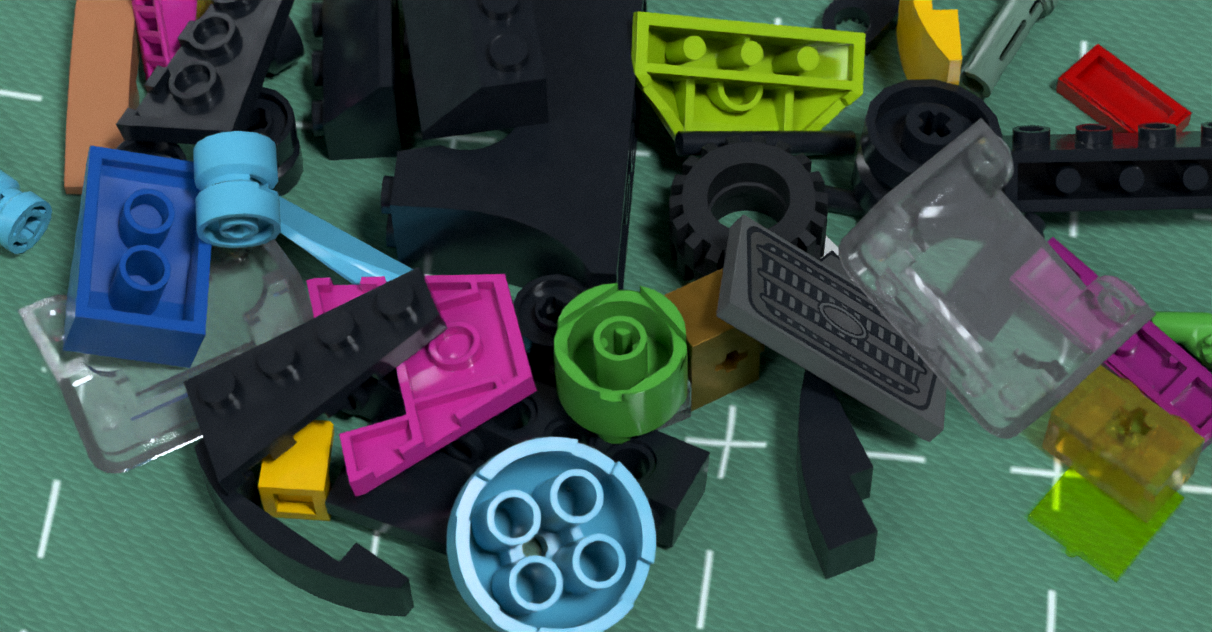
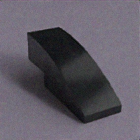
M805 369L800 394L797 430L796 470L799 497L811 546L825 579H829L874 561L878 530L862 500L870 497L873 465L831 385Z

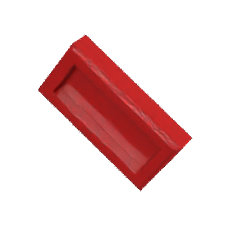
M1098 43L1058 78L1056 91L1099 124L1112 126L1113 133L1138 132V125L1151 122L1176 125V132L1183 131L1189 125L1192 112Z

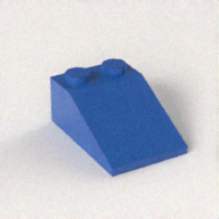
M90 145L67 293L63 351L186 368L191 367L206 335L212 246L198 238L195 198L200 190L196 188L194 181V162Z

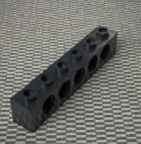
M396 368L381 380L373 377L367 379L351 392L348 397L350 403L341 409L345 413L359 414L371 420L377 417L386 421L405 415L406 409ZM534 379L536 392L444 446L447 453L454 459L466 464H473L478 459L487 462L504 450L533 439L546 437L578 440L577 443L598 450L615 463L619 461L633 475L650 505L655 525L656 542L670 548L675 544L705 492L710 452L658 430L633 436L630 440L620 444L605 442L597 433L582 427L568 415L560 402L557 388ZM569 486L564 487V489L568 492L574 491Z

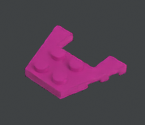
M505 274L425 276L448 329L396 368L406 409L405 415L339 434L349 483L355 497L368 493L537 391ZM385 276L361 277L360 285H333L330 277L306 280L314 318L386 283Z

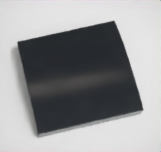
M375 417L370 425L384 420ZM442 447L368 493L356 497L349 483L346 465L344 464L325 501L326 508L329 514L447 555L446 536L452 507L464 484L485 461L478 459L473 464H466L454 459Z

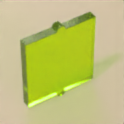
M1095 437L1028 515L1027 521L1066 547L1065 554L1068 557L1079 556L1117 583L1183 504L1185 497L1148 473L1144 462L1137 461L1133 463Z

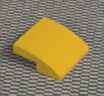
M900 0L896 37L898 52L906 79H935L959 85L962 50L958 9L933 10L932 0Z

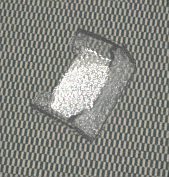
M981 118L886 194L841 240L838 251L842 267L853 282L973 418L994 436L1010 439L1016 437L1066 397L1153 318L1156 313L1141 298L1136 288L1125 280L1115 276L1103 275L1096 278L1088 286L1082 282L1001 191L1014 174L1011 152L1008 145Z
M275 239L265 244L246 248L211 246L206 335L190 368L63 351L67 295L58 294L50 296L18 310L27 334L89 459L96 468L106 473L116 474L130 471L203 438L184 381L314 318L312 306L301 275Z

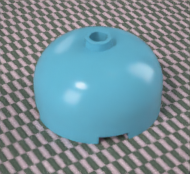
M546 437L525 441L504 450L485 462L470 476L459 492L451 510L447 528L446 550L450 572L456 588L469 608L484 623L497 632H603L615 625L633 608V603L647 578L650 564H653L655 560L656 532L647 498L639 483L619 461L615 463L598 450L577 443L578 440ZM569 486L574 491L568 492L564 489V487ZM534 537L542 546L541 556L526 557L522 551V544Z

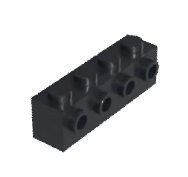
M1212 121L1202 123L1201 131L1176 132V125L1161 122L1138 125V132L1113 133V127L1105 124L1078 125L1075 127V134H1050L1049 127L1039 125L1014 127L1012 135H1002L996 159V198L1004 213L1211 209Z

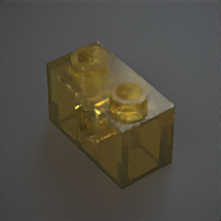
M1098 364L1051 411L1042 448L1147 524L1193 475L1205 438L1196 433L1186 420L1177 415L1169 414L1141 394L1140 390L1131 381L1117 377Z

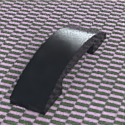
M202 438L196 444L194 449L201 473L216 510L241 544L266 567L294 586L342 607L366 613L406 617L414 608L409 578L357 542L340 561H337L258 507L261 500L255 477L251 470L243 474L248 481L228 495L218 482L204 439Z

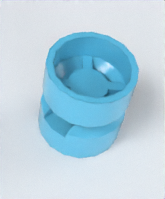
M245 131L221 132L198 141L193 148L194 181L196 188L200 190L195 198L198 238L207 244L225 248L253 247L275 239L281 232L279 195L277 191L271 190L278 183L275 142L267 136Z

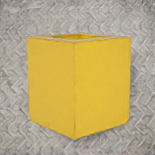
M313 420L292 436L297 442L293 447L275 460L270 454L262 459L258 489L264 511L274 518L331 521V514L328 513L325 504L332 489L329 468L335 431L331 421Z

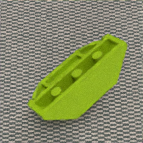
M637 11L633 13L631 59L637 86L674 142L678 131L821 130L846 106H850L863 95L866 33Z

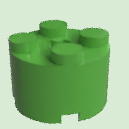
M618 283L603 284L579 294L562 310L557 322L558 328L553 345L556 386L563 408L575 422L587 430L597 433L605 442L620 444L630 440L633 436H639L659 428L675 415L688 395V348L684 319L677 307L667 297L654 289L640 286V292L618 290Z

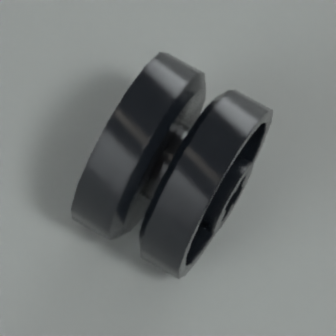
M935 79L905 80L884 88L870 102L865 117L860 146L851 177L855 200L872 220L899 234L915 238H945L967 229L970 222L982 213L998 156L1002 132L997 116L980 97L959 85Z

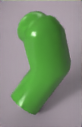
M1149 312L1148 319L1175 343L1182 344L1203 365L1212 369L1211 313Z

